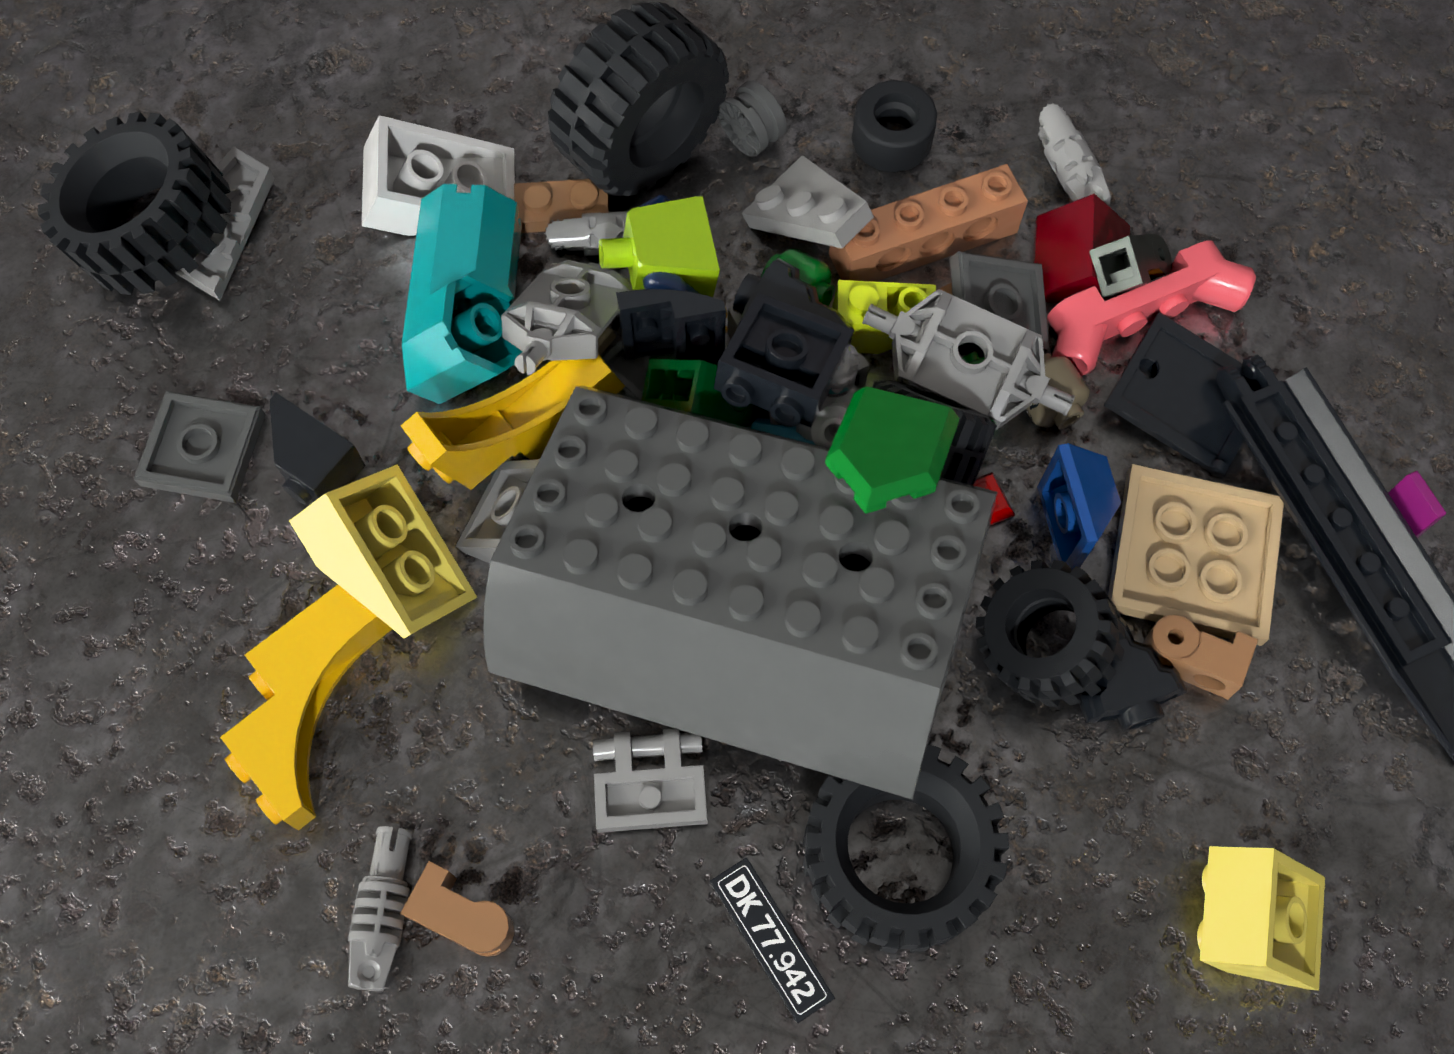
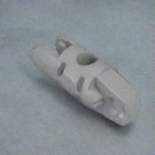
M1053 103L1051 105L1047 104L1046 107H1043V111L1040 112L1038 136H1040L1042 145L1045 148L1044 155L1055 172L1063 190L1073 202L1095 193L1110 206L1111 194L1101 166L1090 150L1081 131L1075 129L1063 107L1061 108L1058 104L1055 105Z
M628 211L582 213V218L563 219V221H559V219L557 221L552 220V223H548V227L545 228L546 241H549L548 244L551 245L552 249L555 248L556 251H584L585 256L599 255L600 239L623 238Z

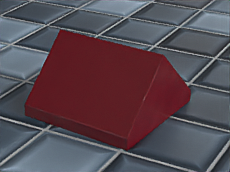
M1095 193L1036 217L1033 263L1042 264L1045 302L1058 304L1064 299L1093 286L1097 288L1102 296L1089 251L1130 236V225ZM1128 291L1119 293L1114 296L1104 297L1103 299L1104 301H1107Z

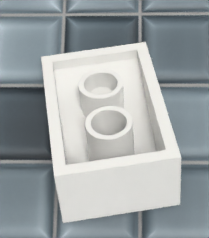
M378 116L363 150V227L407 236L416 235L421 199L442 184H457L456 193H470L471 185H486L514 200V148L385 116Z

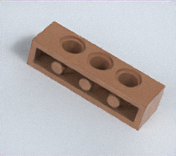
M1008 164L872 209L871 212L874 218L842 249L830 246L829 256L841 280L877 282L947 258L958 251L964 252L1016 234L1028 200Z

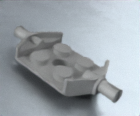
M565 260L548 265L501 315L502 338L522 351L515 358L517 370L523 374L527 370V375H531L535 372L538 365L546 359L551 361L596 359L598 357V338L618 314L616 292L631 291L630 278L618 273L620 268L602 269L600 262L598 264L591 262L585 264Z
M936 290L906 313L901 311L899 316L878 308L871 303L862 324L880 330L893 339L892 352L895 381L901 383L902 379L962 407L985 414L995 421L997 425L996 430L1024 411L1032 403L1036 405L1040 403L1066 416L1075 399L1074 395L1048 385L1050 378L1045 376L1043 339L1040 334L943 290ZM967 342L978 345L984 352V361L979 364L966 363L959 355L958 346Z

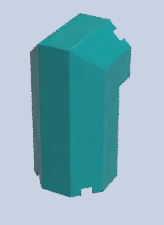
M442 184L421 199L402 338V352L407 391L437 404H441L499 375L515 365V358L522 353L519 348L502 338L501 315L512 305L515 299L522 230L521 218L518 219L519 210L516 201L486 185H471L470 193H456L457 184Z

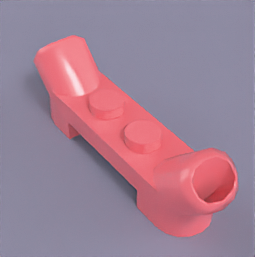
M1206 240L1180 250L1172 263L1171 272L1166 276L1107 301H1104L1095 286L1076 293L1058 303L1047 315V321L1058 337L1052 357L1064 356L1068 358L1079 374L1083 376L1090 374L1094 370L1104 340L1121 334L1122 337H1127L1138 332L1147 322L1153 320L1159 312L1168 318H1173L1183 312L1189 304L1197 301L1236 312L1244 307L1251 295L1256 280L1254 270L1251 267L1226 260L1212 240Z

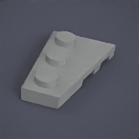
M233 147L216 165L223 173L222 177L228 182L231 191L225 194L232 202L231 212L220 214L228 223L223 234L213 233L210 239L216 244V247L210 255L201 251L194 258L199 264L196 269L190 274L184 268L176 272L177 275L219 301L223 296L275 179L268 166L236 147Z
M803 155L772 185L762 189L756 195L755 201L742 212L749 228L841 249L874 218L867 201Z

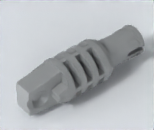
M382 826L376 828L377 836L369 876L363 877L362 882L358 884L348 941L350 942L348 987L382 991L396 950L400 947L405 916L400 913L408 900L410 891L407 888L408 883L403 881L409 843L413 835L411 831L403 828H398L393 851L389 850L393 827Z

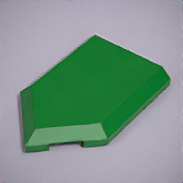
M865 386L854 392L828 451L825 464L836 478H843L854 491V500L865 514L886 508L887 501L910 494L914 499L935 493L960 418L949 406Z

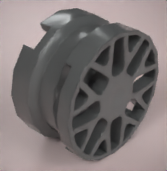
M754 80L746 81L736 90L735 96L733 98L726 97L725 101L718 108L720 112L718 119L725 134L741 152L749 156L759 155L768 146V142L777 141L787 132L786 118L778 101L768 89Z

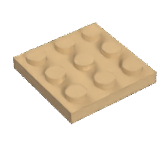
M1132 464L1126 476L1108 597L1116 606L1118 612L1123 615L1154 622L1165 616L1179 615L1190 620L1198 631L1229 639L1239 631L1258 639L1257 645L1262 646L1269 640L1284 507L1283 501L1279 496Z

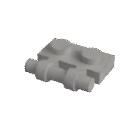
M668 728L663 729V734L631 737V731L616 732L614 733V738L593 740L594 761L615 760L616 772L594 774L597 832L708 824L703 765L682 767L681 754L702 753L701 736L689 732L679 733V729ZM664 756L665 768L633 771V758Z

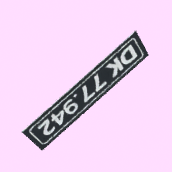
M747 857L710 880L716 893L797 1024L835 999Z

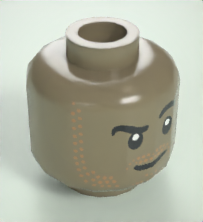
M1047 353L1044 354L1045 376L1050 378L1048 385L1074 395L1075 399L1066 416L1040 403L1037 405L1032 403L1025 411L1037 426L1048 427L1056 424L1059 429H1064L1077 422L1084 415L1082 407L1089 398L1090 389L1068 358L1064 356L1052 357L1051 354Z

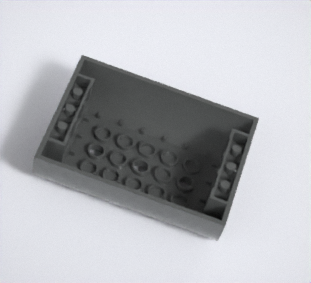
M576 386L490 560L483 624L484 649L489 673L913 800L990 527L997 492L940 477L935 493L914 499L910 494L887 501L886 508L865 514L854 500V491L843 478H836L826 466L825 460L829 448L587 386ZM635 497H647L654 502L651 508L643 512H633L625 507V504ZM741 525L754 526L761 532L752 541H739L730 533ZM858 554L867 558L871 565L863 571L854 572L844 568L840 560L847 555Z

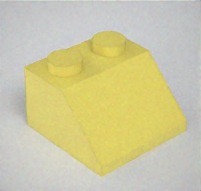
M1209 846L1208 864L1204 867L1202 873V886L1205 892L1204 915L1197 931L1198 946L1201 950L1200 961L1227 973L1319 991L1325 877L1275 848Z

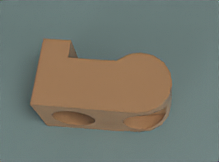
M1169 615L1157 621L1144 639L1143 644L1152 646L1163 665L1174 666L1183 681L1229 700L1243 686L1258 639L1237 631L1229 641H1225L1203 631H1198L1195 625L1183 616Z
M428 861L400 914L476 954L490 957L497 956L506 951L512 943L515 934L514 922L510 915L494 902L487 900L473 902L451 891L457 878L448 870Z

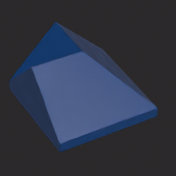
M1067 443L1058 445L1037 489L1059 561L1066 562L1073 570L1075 566L1079 568L1082 566L1120 506L1121 500L1107 456Z

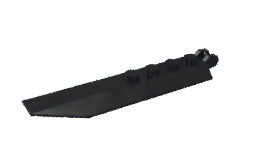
M1257 354L1243 359L1241 368L1244 377L1240 375V371L1233 365L1218 369L1216 379L1219 389L1222 390V394L1226 399L1222 404L1387 671L1454 761V594L1307 367L1284 381H1278L1269 365H1266L1263 357Z

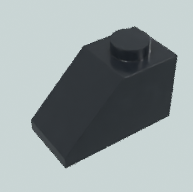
M278 393L272 396L270 399L274 464L286 480L282 485L284 490L300 503L307 505L310 500L316 501L325 493L350 484L365 466L354 444Z

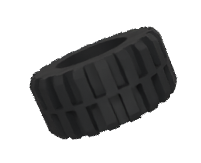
M661 2L632 4L630 10L620 9L611 15V20L606 24L600 23L591 31L592 36L584 44L581 42L573 51L574 57L568 66L564 65L558 76L560 80L558 88L553 89L550 97L552 109L548 111V124L554 146L590 181L608 194L620 196L638 194L639 190L647 191L655 187L656 182L660 179L666 180L674 173V169L680 163L684 164L692 156L691 152L697 144L701 145L708 135V128L711 124H715L720 114L718 109L720 104L726 98L727 89L725 84L729 82V72L722 49L674 7Z

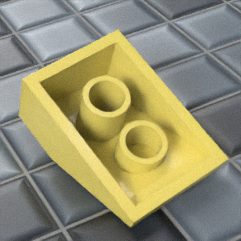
M398 464L325 493L289 520L315 565L403 638L410 636L477 598Z

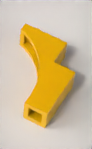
M599 354L596 359L550 361L522 381L487 399L443 412H416L401 427L412 440V443L407 447L408 451L425 470L430 471L433 468L448 484L456 480L472 490L511 456L515 457L521 452L530 460L540 459L576 386H587L617 394L625 385Z
M336 585L244 655L256 670L248 677L267 701L220 737L232 752L224 758L230 769L244 784L252 779L262 792V795L255 800L264 814L275 825L283 820L298 831L316 817L309 784V759L313 736L325 703L351 665L373 644L393 630L340 585Z

